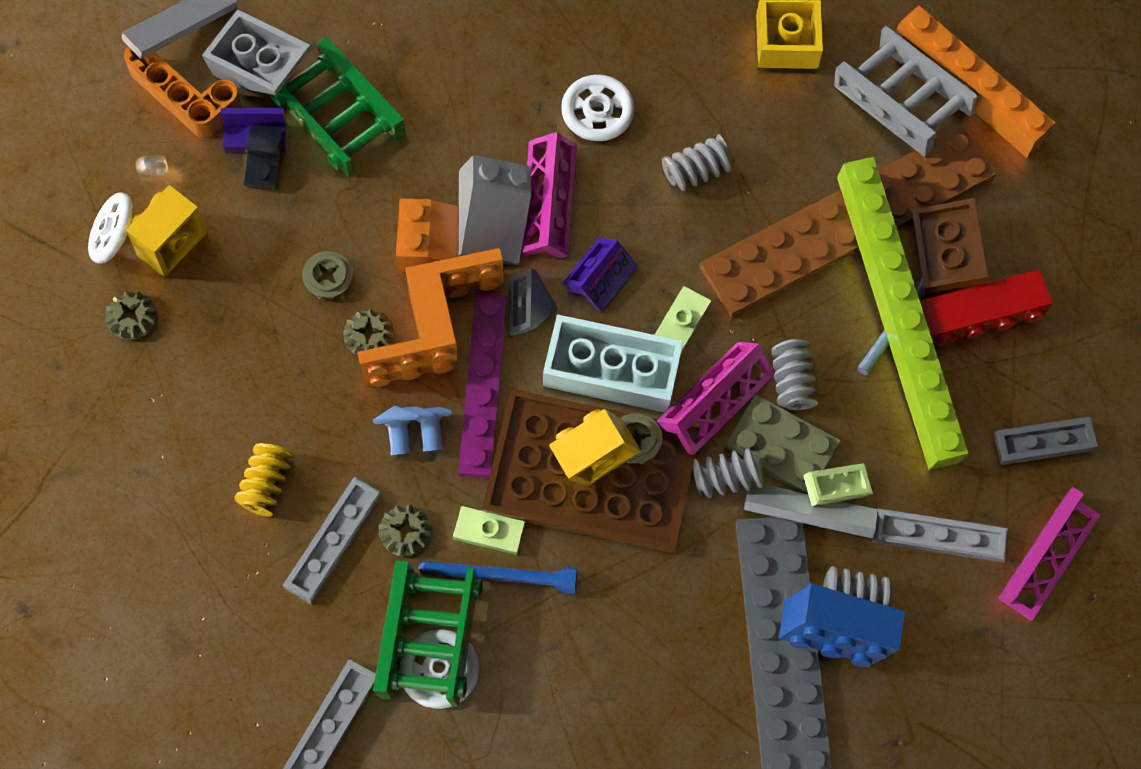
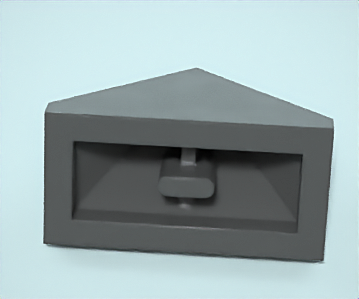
M532 268L509 277L508 335L513 337L535 329L557 309L539 274Z

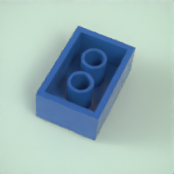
M811 583L785 600L779 639L789 641L790 645L795 648H813L821 651V655L825 657H843L850 659L851 663L856 666L870 667L872 664L885 659L900 649L905 611Z

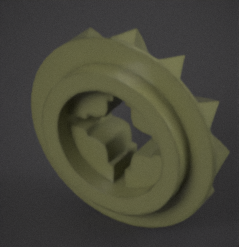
M334 251L319 252L309 258L304 265L302 271L304 285L308 292L316 295L318 299L323 297L332 300L335 296L344 295L349 285H352V266L347 258L340 253ZM320 268L328 273L334 271L335 283L327 279L322 282L323 276Z
M125 291L124 294L118 297L114 296L110 305L106 306V324L115 336L122 339L133 340L143 337L153 328L156 322L157 312L155 305L150 297L148 298L140 291L137 293ZM123 308H128L131 311L137 309L135 314L138 322L129 317L124 320L125 313Z
M371 308L364 312L357 311L351 319H347V324L343 330L344 341L347 348L356 356H358L357 352L392 345L394 341L392 321L383 312H375ZM368 323H371L373 331L378 333L372 334L369 344H367L364 334L360 333V331H366Z
M632 413L621 417L630 433H632V428H634L639 437L646 438L641 441V452L626 462L628 464H643L650 459H654L662 445V432L656 421L641 413Z
M411 504L407 506L396 505L394 509L384 514L379 524V536L383 546L397 556L406 557L421 552L428 545L431 538L432 528L430 520L422 509L415 508ZM407 518L410 528L415 529V531L409 532L404 538V542H402L400 531L395 530V528L402 527Z

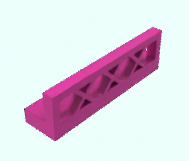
M558 132L529 141L527 165L531 166V199L521 254L524 256L544 251L558 259L569 255L577 144ZM547 146L545 155L539 161V149ZM544 172V173H545V174H544V181L542 182V184H541V185L539 186V188L537 189V188H536L537 180L539 179V177L541 176V174ZM542 201V209L534 217V209ZM539 229V242L532 244V237Z
M737 342L656 421L663 432L677 434L688 454L694 455L774 376L775 372L758 343ZM757 362L762 373L755 380H750L752 365ZM736 381L741 382L739 396L735 400H730L732 385ZM716 401L720 402L719 415L714 420H709L711 406ZM695 422H700L698 436L692 440L687 429Z
M1074 487L1063 498L998 597L999 600L1031 621L1035 618L1101 516L1080 502L1084 493ZM1073 510L1078 511L1089 519L1084 528L1071 529L1069 516ZM1064 525L1065 531H1060ZM1080 534L1076 541H1074L1073 535ZM1067 536L1070 547L1069 552L1055 555L1052 542L1055 538ZM1046 551H1047V552H1048V556H1047V557H1043L1044 554H1045ZM1063 560L1060 566L1058 567L1056 561ZM1050 562L1053 572L1052 578L1038 581L1035 568L1039 563ZM1029 577H1031L1032 582L1026 583ZM1046 586L1043 592L1041 593L1039 587ZM1022 589H1034L1036 602L1032 609L1016 600Z

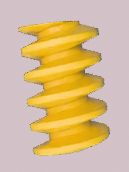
M260 443L253 447L255 456H251L248 460L251 468H247L244 471L246 480L240 482L239 487L242 492H238L235 495V501L252 513L261 516H272L273 514L266 509V505L276 506L278 502L270 497V494H280L282 492L281 488L275 485V481H286V477L279 473V470H290L291 466L283 459L294 458L295 454L279 445Z

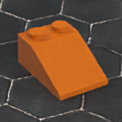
M400 198L396 245L398 271H406L405 268L459 257V206L431 199Z

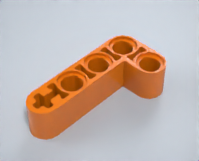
M129 46L125 49L124 59L132 78L198 137H211L224 127L221 108H241L237 87L230 80H218L201 94L155 52L140 59ZM159 79H166L162 83H156ZM223 97H231L228 101H220ZM180 98H187V100L183 102H176ZM203 116L209 117L205 121H197L199 118Z

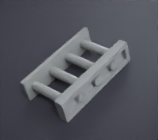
M885 26L881 31L880 49L858 68H852L845 61L841 63L835 71L834 87L925 157L933 150L936 135L934 130L958 109L968 116H972L975 111L978 95L968 85L959 82L909 44L900 33L894 32ZM890 56L903 65L880 86H875L865 78ZM913 73L926 83L903 104L897 103L888 96ZM935 91L949 100L926 122L920 121L911 114L914 109Z

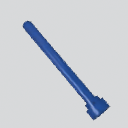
M423 561L418 567L422 574L466 578L467 567L474 568L479 579L551 585L555 586V589L562 590V593L575 594L577 568L564 567L563 570L557 569V573Z

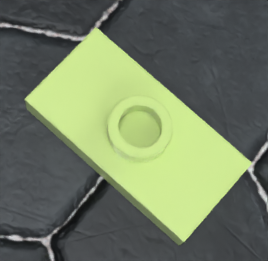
M683 286L655 335L683 341L682 354L708 310L711 300Z
M864 463L813 471L803 475L812 507L866 498L873 494Z
M461 506L453 540L517 555L525 522Z

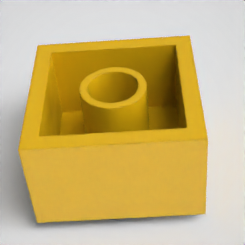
M759 0L756 14L758 68L818 69L823 52L821 0Z
M170 185L163 192H158L152 198L147 209L142 214L135 215L131 219V225L126 229L136 255L163 277H166L207 234L198 207Z
M597 409L590 412L583 418L584 422L574 429L570 427L556 435L557 440L549 445L568 479L586 487L641 452L624 421L606 409L602 411Z

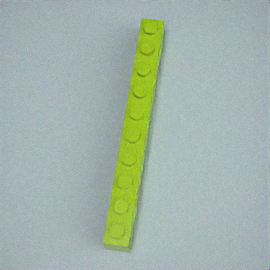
M870 157L844 163L837 179L928 469L932 470L960 463L968 454L875 159Z

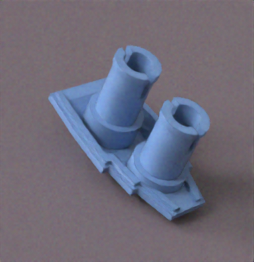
M395 405L373 419V423H384L385 426H388L391 455L411 453L407 425L410 423V420H417L421 424L423 451L443 449L440 420H443V416H450L452 410L443 407L421 408L413 406L402 408Z

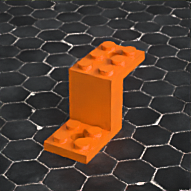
M500 248L405 268L408 291L419 339L357 352L364 386L382 387L389 384L392 380L401 378L407 381L419 378L421 374L429 372L442 374L458 366L456 341L445 297L458 298L470 291L479 289L481 291H491L496 289L498 285H503V259Z

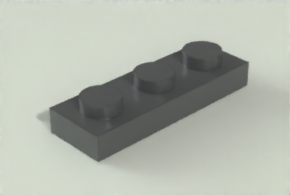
M1090 417L997 430L994 433L1001 465L1095 451L1098 447Z

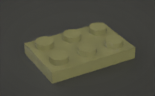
M755 394L723 451L732 455V451H736L741 459H744L745 449L749 448L753 456H757L758 451L763 473L798 492L808 494L803 475L808 472L824 470L840 440Z

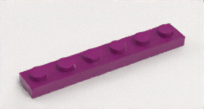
M476 293L458 471L459 477L490 478L493 464L507 295Z

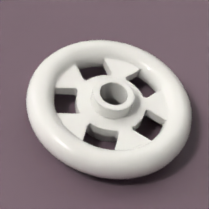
M589 75L577 80L567 89L562 100V115L567 126L579 137L590 141H607L621 135L631 124L635 111L633 97L628 88L619 80L606 75ZM604 88L610 89L615 93L612 99L602 93ZM589 89L592 94L583 101L579 94ZM601 107L603 111L596 112L593 108ZM613 107L622 108L620 118L611 117ZM583 109L586 118L578 120L574 111ZM606 122V128L593 129L592 123Z
M120 192L111 196L102 206L94 221L89 237L88 250L90 258L95 263L102 264L112 259L126 239V229L131 225V219L133 218V202L128 194Z
M445 629L430 630L420 634L411 642L447 643L455 646L457 633ZM470 642L466 659V674H464V677H467V692L464 698L460 697V702L472 693L480 673L479 658ZM405 655L400 660L399 670H401L402 674L418 676L424 674L427 677L447 679L450 677L452 659L427 657L423 665L414 661L416 658L414 655ZM436 663H443L446 666L442 673L433 671ZM404 688L414 701L423 706L435 709L452 707L446 699L447 694L441 695L439 691Z

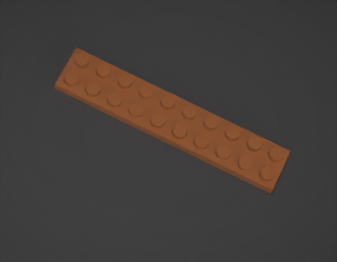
M963 126L934 140L933 150L925 157L915 150L878 169L897 230L914 222L912 209L952 202L992 181L996 175ZM841 189L700 262L699 268L731 318L860 250Z

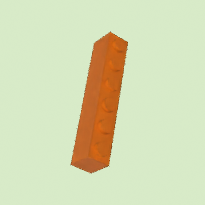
M920 5L898 24L896 32L900 33L909 44L959 82L972 88L974 93L978 95L974 113L1026 158L1048 139L1056 122Z

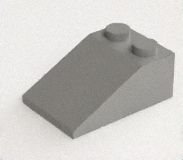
M237 10L202 56L213 76L221 80H230L237 88L276 95L311 50V46L255 17Z
M473 155L459 170V256L500 248L503 264L514 266L519 264L531 199V166Z

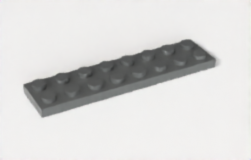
M777 517L738 519L736 521L762 769H832L818 650L813 648H795L790 645L789 641L779 639L785 600L810 584L803 523Z

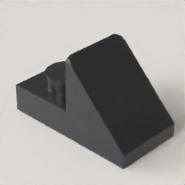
M260 125L251 126L245 145L247 153L245 187L276 190L283 128Z

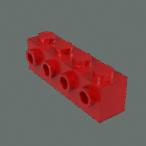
M1039 269L989 282V284L978 285L920 301L933 344H937L938 347L950 345L956 339L965 336L968 339H974L982 336L986 331L995 328L998 331H1004L1021 321L1026 320L1027 323L1037 322L1045 317L1052 305Z

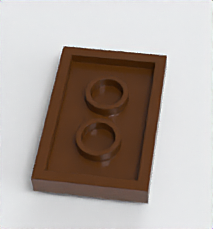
M975 198L912 209L925 295L989 284Z

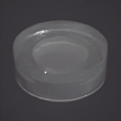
M148 155L139 158L135 162L137 174L141 177L159 176L168 170L167 160L164 155Z

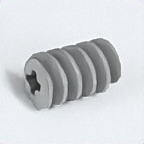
M720 134L717 135L716 140L713 138L707 139L705 145L701 142L695 144L694 150L690 147L685 148L683 155L680 152L672 154V159L667 156L662 158L663 170L669 183L672 186L678 185L682 192L686 190L687 180L693 187L697 186L698 175L704 182L709 181L708 171H711L715 177L720 176V166H722L726 173L731 171L729 150Z
M802 339L786 340L775 345L771 350V356L775 359L773 361V368L776 371L774 379L778 383L775 388L779 394L777 404L782 408L806 410L814 408L819 404L817 399H809V396L817 393V388L807 386V384H811L816 380L814 375L806 374V372L814 369V364L804 362L813 356L811 351L802 350L811 344L809 341Z
M749 448L745 449L744 459H741L736 451H732L731 461L729 462L724 454H719L718 464H715L712 458L708 456L705 467L701 466L698 459H694V476L700 497L703 490L707 498H712L714 488L717 489L721 496L726 495L727 485H729L733 493H737L740 482L746 490H751L753 480H755L759 488L764 487V477L758 451L757 456H753Z
M831 566L828 570L823 587L885 606H891L893 588L890 586L888 577H883L878 585L876 575L874 574L869 575L866 582H864L863 573L860 571L851 579L849 569H844L839 577L835 566Z

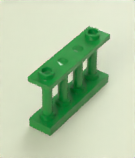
M326 36L317 42L318 60L283 85L276 95L270 94V96L279 107L284 105L328 153L327 158L336 170L341 168L350 176L353 173L350 159L352 155L382 133L387 134L389 132L395 140L399 139L406 133L404 119ZM331 70L337 76V81L304 106L292 96V94L323 71L329 72ZM343 91H351L356 97V102L323 127L311 116ZM362 112H370L376 118V123L344 147L340 148L330 137Z
M395 561L373 687L374 693L380 699L393 700L395 690L398 691L401 687L447 692L446 699L451 706L459 707L460 697L464 698L467 692V677H464L475 603L476 599H481L483 591V581L479 579L474 568L467 567L465 581L418 577V574L415 573L409 562ZM417 590L461 594L463 597L460 613L413 609L412 605H410L411 593H416ZM414 622L457 627L455 646L407 641V638L404 637L406 625ZM405 655L452 659L450 677L447 679L402 674L401 670H398L400 658H404Z

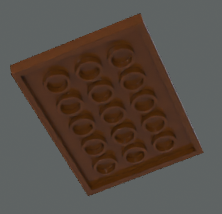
M511 389L482 511L526 523L675 554L695 454L687 453L677 434L661 430L662 445L654 459H650L643 464H628L625 462L586 487L568 479L549 445L557 440L556 435L570 427L574 429L584 422L583 418L590 412L597 409L602 411L606 408ZM606 409L620 418L627 414H630L626 412ZM691 426L687 429L692 440L698 436V427ZM632 428L631 435L640 448L641 441L646 438L639 437L635 429Z

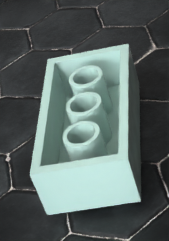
M557 315L543 371V387L665 413L670 407L683 341Z

